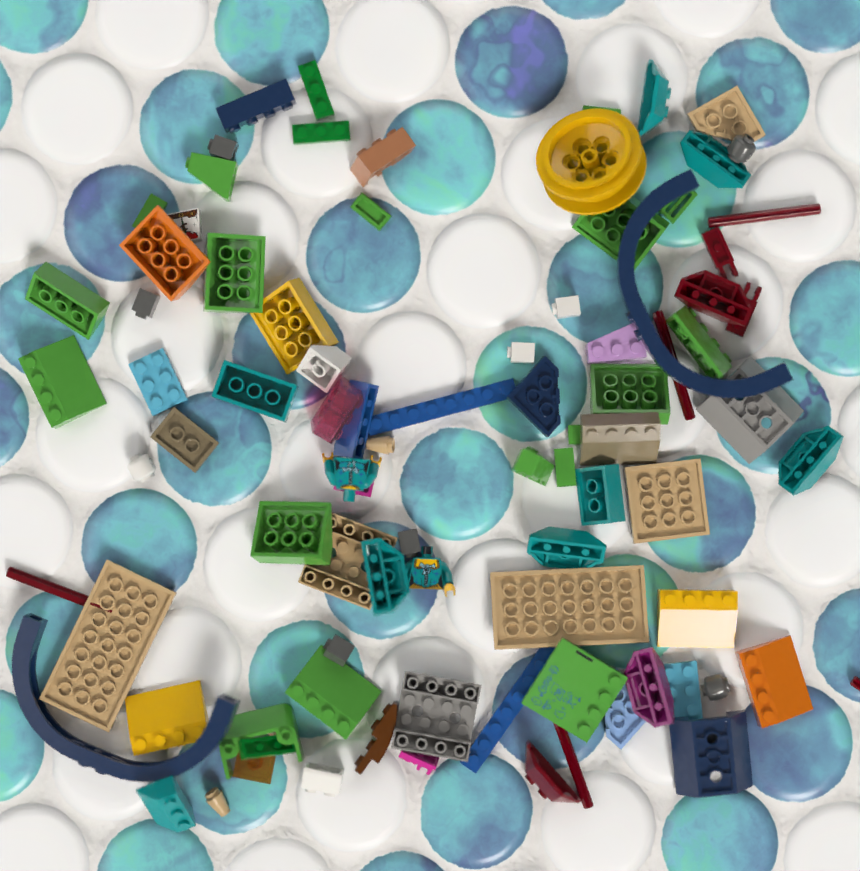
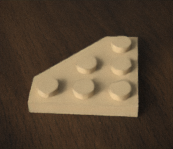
M738 86L687 114L696 132L732 141L736 135L744 136L748 134L755 142L766 135Z

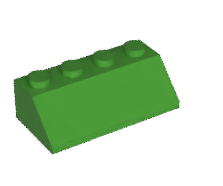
M45 262L33 273L25 300L88 340L103 320L110 302L48 262Z

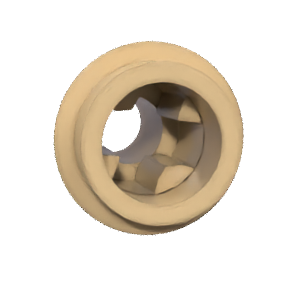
M390 436L367 439L366 449L389 455V453H394L395 439L390 438Z
M218 787L211 789L205 794L206 802L221 817H224L231 811L222 790H219Z

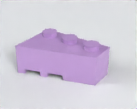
M634 324L627 325L585 345L587 364L646 358V348L642 341L637 340L634 334V330H636Z

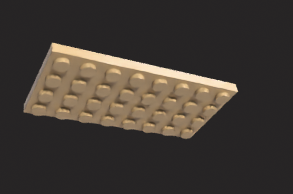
M107 559L39 699L109 733L177 592ZM90 603L98 604L102 609L92 606Z
M644 565L490 572L494 650L556 647L561 637L576 646L649 643Z

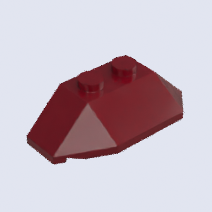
M707 270L681 278L674 294L675 298L693 310L721 322L744 327L753 309L740 284Z
M528 740L526 742L524 770L527 774L525 778L531 785L535 783L540 788L538 793L544 799L549 798L551 802L579 803L581 799Z

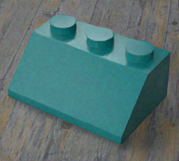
M619 464L575 469L581 525L587 526L626 521Z
M173 775L136 789L137 794L157 825L177 833L196 826L193 808Z

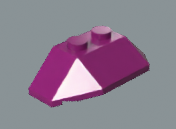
M653 647L634 651L624 672L628 676L626 687L633 712L654 728L674 723V700L663 662Z

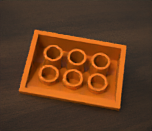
M159 205L119 244L125 253L170 301L179 300L211 263L208 257Z
M791 635L735 652L759 727L765 728L813 710Z

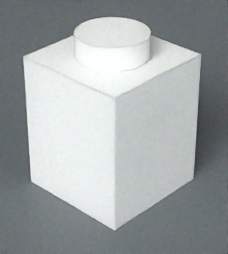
M578 295L555 298L554 303L551 304L552 313L556 315L557 319L581 315Z
M512 342L511 347L507 346V358H510V363H534L535 343Z

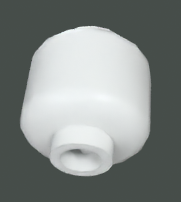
M138 453L130 458L131 462L128 463L127 469L135 481L140 480L142 483L154 476L153 472H155L156 467L149 455L144 454L141 456Z

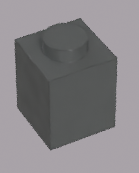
M215 135L214 139H210L207 149L212 157L234 161L239 145L236 141Z
M140 288L131 308L136 312L135 316L146 319V317L152 318L160 297Z
M417 529L398 532L401 553L403 555L406 554V558L418 556L417 552H421Z
M335 634L333 639L328 638L323 647L326 651L323 656L343 667L355 645Z

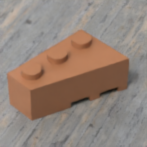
M403 127L397 131L396 129L391 130L386 134V138L383 140L381 138L377 139L371 144L372 147L369 149L363 148L356 154L357 158L352 164L350 171L362 187H365L375 175L377 177L382 174L381 171L395 165L413 151L416 144Z

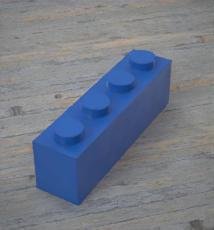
M350 380L347 387L345 404L342 408L343 413L338 426V435L334 444L333 455L363 459L379 386Z

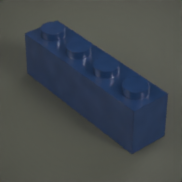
M284 79L216 108V111L226 133H235L241 130L240 127L244 125L251 126L258 123V120L263 117L267 119L275 116V112L292 109L296 101L287 80Z

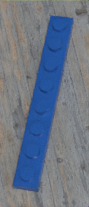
M511 378L373 415L369 435L385 433L508 400L506 397L515 388L514 380Z
M555 647L538 649L470 746L468 762L460 761L461 764L475 774L523 707V704H521L523 697Z

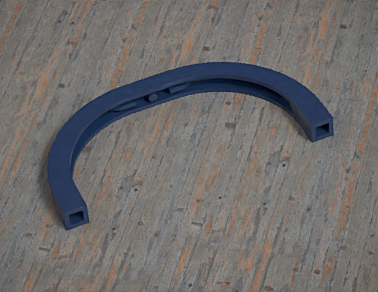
M689 169L654 189L636 208L625 227L617 256L618 286L627 309L625 315L629 323L634 324L636 328L634 334L637 340L642 341L654 362L665 374L682 386L700 394L719 398H742L768 392L793 380L785 362L755 376L738 380L714 379L698 374L676 360L664 346L638 293L634 274V260L640 236L647 223L660 209L699 188L692 169Z
M32 613L23 616L12 654V678L18 703L25 718L41 739L62 755L77 761L80 766L91 767L99 774H107L118 779L134 782H155L172 775L174 777L195 767L218 747L229 731L240 700L223 693L217 697L207 726L198 740L187 751L167 760L156 762L129 760L73 736L53 718L44 701L39 699L41 694L37 682L36 659L48 620Z

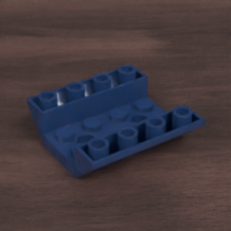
M746 710L726 712V716L690 720L688 716L674 718V723L669 724L677 795L696 798L737 794L753 786ZM714 733L717 735L716 741L708 742L707 736ZM714 771H718L721 773V776L718 780H712L710 778L711 774Z

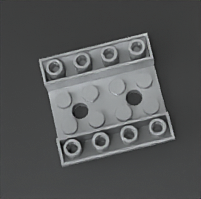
M750 356L727 380L749 378L765 370ZM780 386L762 394L744 397L741 401L735 398L708 396L696 408V411L748 464L764 453L804 412ZM765 417L771 420V426L767 429L761 425V420Z
M405 671L391 748L468 762L481 685ZM414 706L422 707L423 713L420 716L412 714ZM452 713L460 714L461 719L458 723L450 721L449 718Z

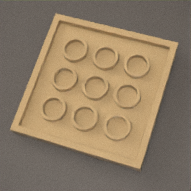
M701 458L624 467L633 544L710 535Z

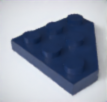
M543 356L506 398L545 437H549L561 423V415H559V369L546 356Z

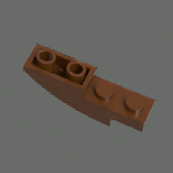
M395 701L385 706L382 711L384 715L381 720L376 719L371 726V729H373L371 735L376 740H370L366 746L368 750L364 756L360 754L354 763L356 765L354 771L360 775L371 760L379 764L390 744L397 717V703Z

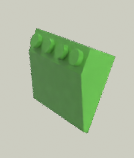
M632 195L625 203L610 211L594 215H580L572 228L617 261L622 234L641 201ZM657 213L647 223L640 236L635 253L634 270L670 224Z
M207 233L205 255L211 263L204 271L203 312L263 313L266 236Z
M685 305L669 317L666 323L707 377L718 379L732 367L730 364L732 361L726 353L720 351V345L715 338L711 339L707 334V327L702 322L699 323L695 317L697 315L691 307L687 308Z
M74 335L18 358L51 428L57 429L107 404Z
M590 364L591 414L658 412L661 425H668L670 417L668 375L657 364Z
M259 502L250 553L252 558L259 563L330 565L333 548L332 508L330 502Z
M320 645L284 693L346 740L382 691L346 663L342 667L323 656L326 649L323 648V645Z

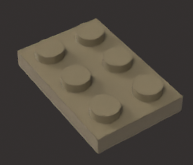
M175 407L150 436L194 473L199 470L219 445L217 440Z

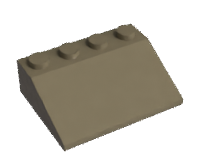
M658 412L581 414L580 466L656 464L661 435V422Z

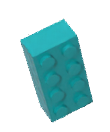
M224 360L212 397L286 423L299 386Z

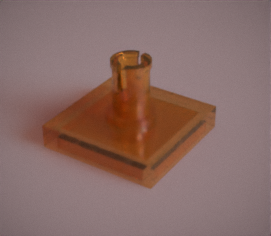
M238 752L232 777L271 784L276 756L241 760L240 752Z

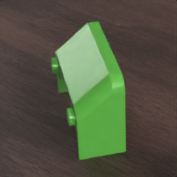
M281 703L235 715L229 731L219 744L226 780L231 779L233 776L230 759L238 754V740L276 732L277 739L281 744L289 745L294 743L298 762L303 761V748L294 710L291 705Z

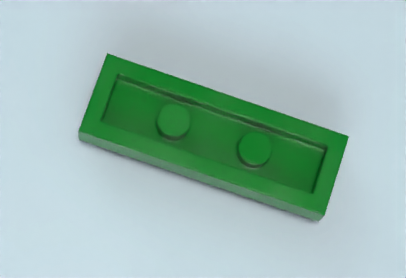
M316 60L299 65L298 69L316 120L335 115Z
M349 120L292 125L294 145L351 141Z
M276 735L238 740L241 760L296 753L294 743L283 745L278 741Z

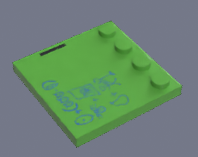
M561 637L523 697L521 704L583 741L588 742L626 683L628 676Z

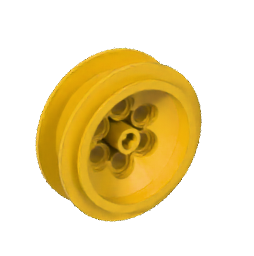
M608 109L581 110L559 120L544 135L536 154L537 172L548 197L561 209L579 215L604 213L625 203L640 187L647 167L646 154L634 124L622 114Z

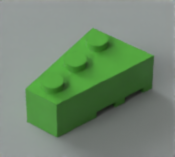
M529 446L526 449L522 448L511 471L546 486L555 465L538 455V450Z

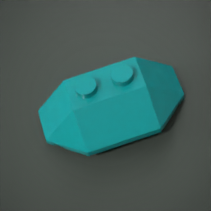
M650 59L646 64L637 128L640 138L658 126L664 118H667L669 107L665 105L666 99H670L671 88L668 87L669 81L655 62Z
M689 130L680 142L687 166L717 188H743L751 177L745 164L742 162L738 164L728 157L727 148L710 135Z
M830 426L803 433L778 462L779 486L793 496L812 488L835 461L843 435Z
M550 526L530 534L527 546V553L542 566L560 569L591 568L596 564L604 562L606 544L587 531Z
M381 538L361 541L373 614L378 616L393 613L410 593L404 556Z

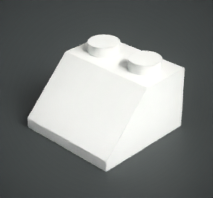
M311 345L296 371L325 393H328L339 380L352 357L337 346Z
M307 762L303 771L301 788H305V792L308 793L320 791L324 792L325 796L335 797V795L340 794L344 769Z

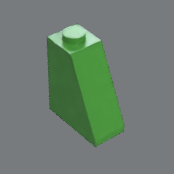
M191 152V156L187 157L185 168H188L189 174L222 199L230 202L238 169L237 162Z

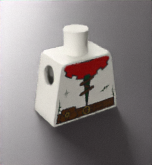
M199 208L168 214L194 243L202 241L201 211Z

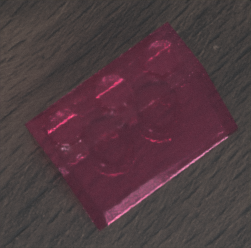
M341 375L310 421L312 433L330 444L340 438L343 432L342 428L345 424L348 425L353 418V411L355 408L358 409L364 400L362 391Z

